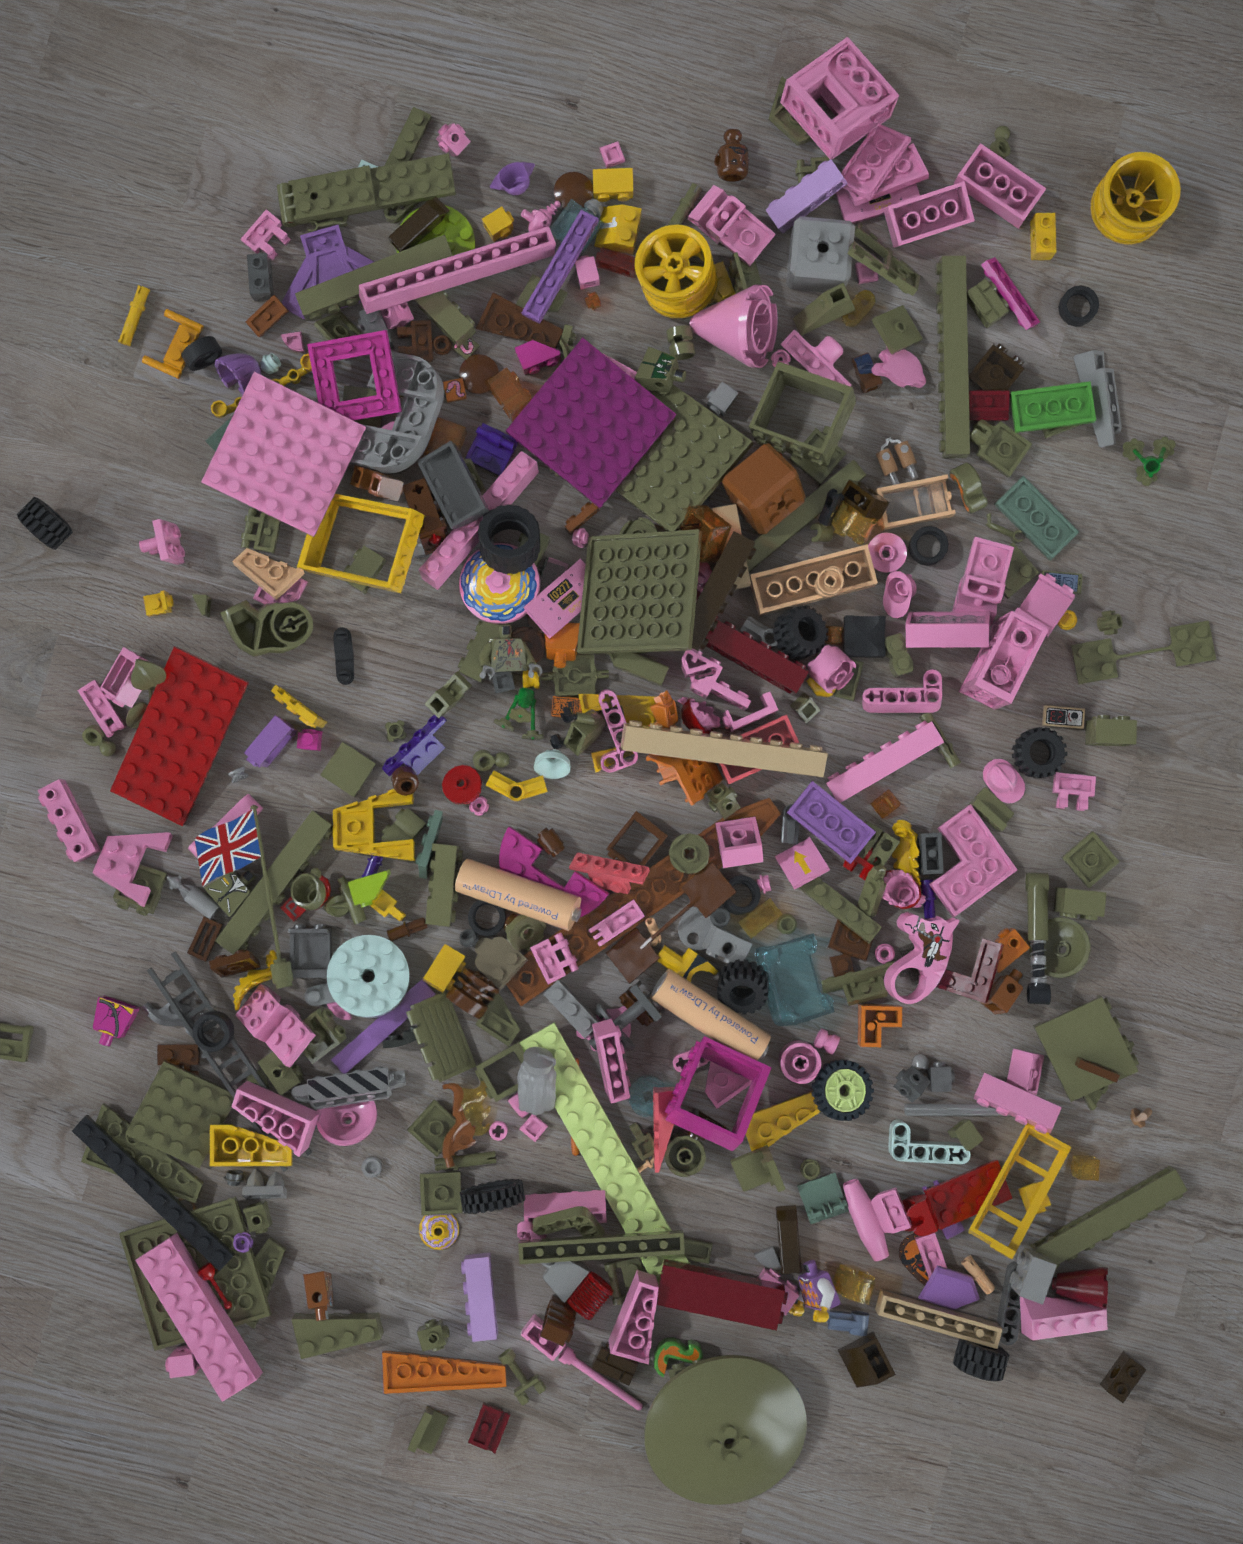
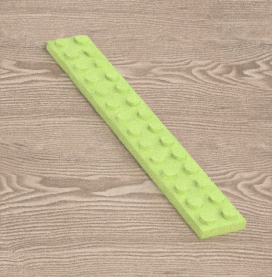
M555 1022L520 1041L519 1044L524 1052L530 1047H542L550 1051L556 1059V1065L553 1066L557 1074L555 1108L601 1190H605V1197L625 1233L672 1231ZM685 1254L639 1257L647 1272L656 1275L658 1287L664 1259L690 1264Z

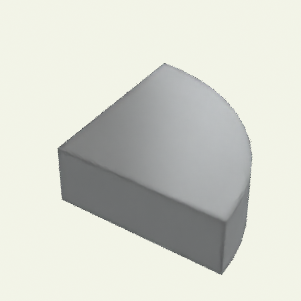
M773 1246L754 1253L756 1259L762 1265L769 1268L781 1267Z

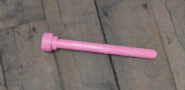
M566 1346L558 1357L560 1362L563 1364L567 1363L568 1365L572 1364L636 1410H642L643 1404L578 1359L576 1354L573 1353V1349Z

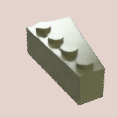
M295 1313L291 1319L301 1359L380 1340L384 1334L379 1313L328 1314L329 1319L323 1321H316L315 1313Z

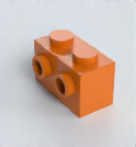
M1014 928L1003 929L998 934L999 938L995 940V942L1004 944L997 973L1003 971L1030 948Z

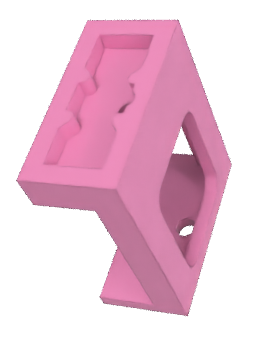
M769 691L760 697L764 709L733 722L729 711H725L722 722L726 730L730 729L733 732L775 713L778 708L771 692Z

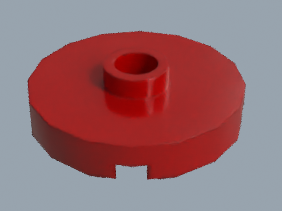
M455 766L443 778V793L449 801L457 805L470 804L477 799L482 790V778L470 766ZM463 781L464 785L459 787V783Z

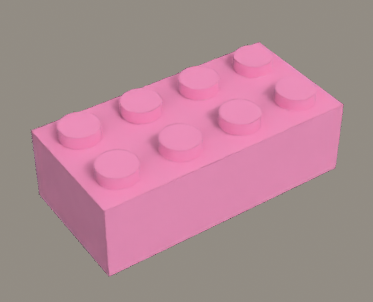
M981 143L954 182V184L964 181L968 195L1018 229L1046 190L1041 184Z
M964 181L883 208L894 248L975 221Z

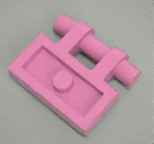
M561 932L554 935L557 941L554 945L551 944L548 938L530 947L547 984L566 976L563 969L566 966H569L571 972L579 969L576 963L577 959L575 955H572L568 947L569 942L567 939H564ZM559 949H561L565 960L561 962L555 953Z

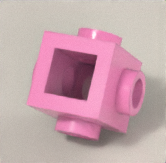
M454 123L444 124L438 131L440 135L436 138L440 149L445 153H449L452 157L458 156L471 142L464 135L466 133L459 124L455 125Z
M407 302L380 310L388 329L404 327L414 319Z

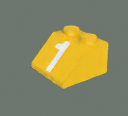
M623 204L603 207L594 247L633 255L642 208Z

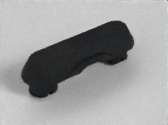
M340 627L335 630L333 635L336 677L339 683L348 685L353 682L355 676L351 632L347 628Z

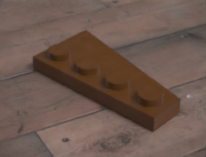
M494 292L492 293L476 329L528 342L534 340L552 348L557 347L564 329L545 319H542L539 324L523 316L521 312L524 308Z

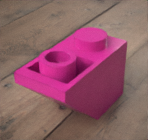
M534 340L515 347L516 356L525 375L528 373L530 375L536 374L540 371V368L555 366L561 360L559 350Z

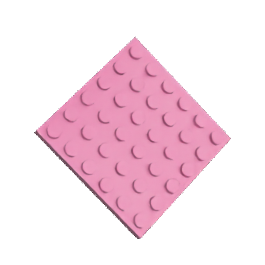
M254 372L201 483L315 537L366 427Z

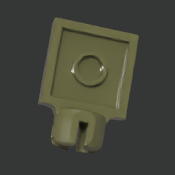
M981 419L974 425V430L970 431V441L979 448L976 455L1007 478L1012 475L1032 445L1031 442L1015 433L1014 430L1001 421L996 426H992Z

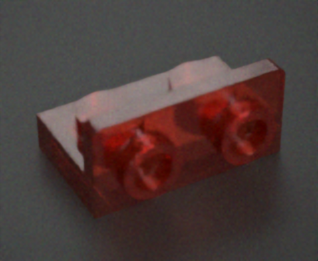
M604 247L601 248L600 252H597L595 259L596 267L634 278L636 272L635 257Z

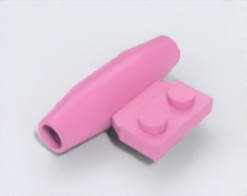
M857 1178L845 1182L843 1188L848 1210L861 1241L874 1261L887 1258L889 1252L884 1232L893 1234L909 1229L912 1226L897 1188L877 1193L871 1200Z

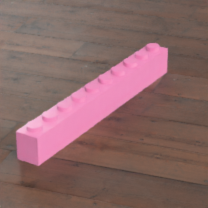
M549 226L360 284L359 297L366 314L554 256L556 242Z

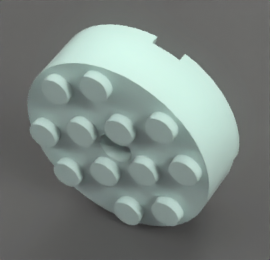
M376 935L357 936L343 943L333 954L327 969V984L333 999L344 1011L357 1017L376 1018L391 1012L402 1002L409 986L410 974L404 954L393 942ZM366 972L374 973L375 977L372 982H365L363 980V975Z

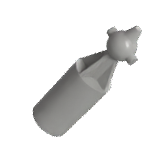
M180 875L178 877L167 876L170 890L178 888L185 902L208 919L214 918L221 908L214 899L196 886L182 884V877Z

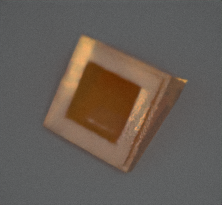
M887 789L870 803L882 819L901 805L890 789Z

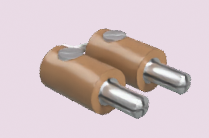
M891 437L885 439L886 443L881 446V451L876 453L884 476H889L893 485L900 484L896 476V472L899 470L889 448L884 449L890 441L891 443H899L894 448L903 469L908 468L912 479L918 478L914 467L917 461L909 442H901L898 439L892 440Z

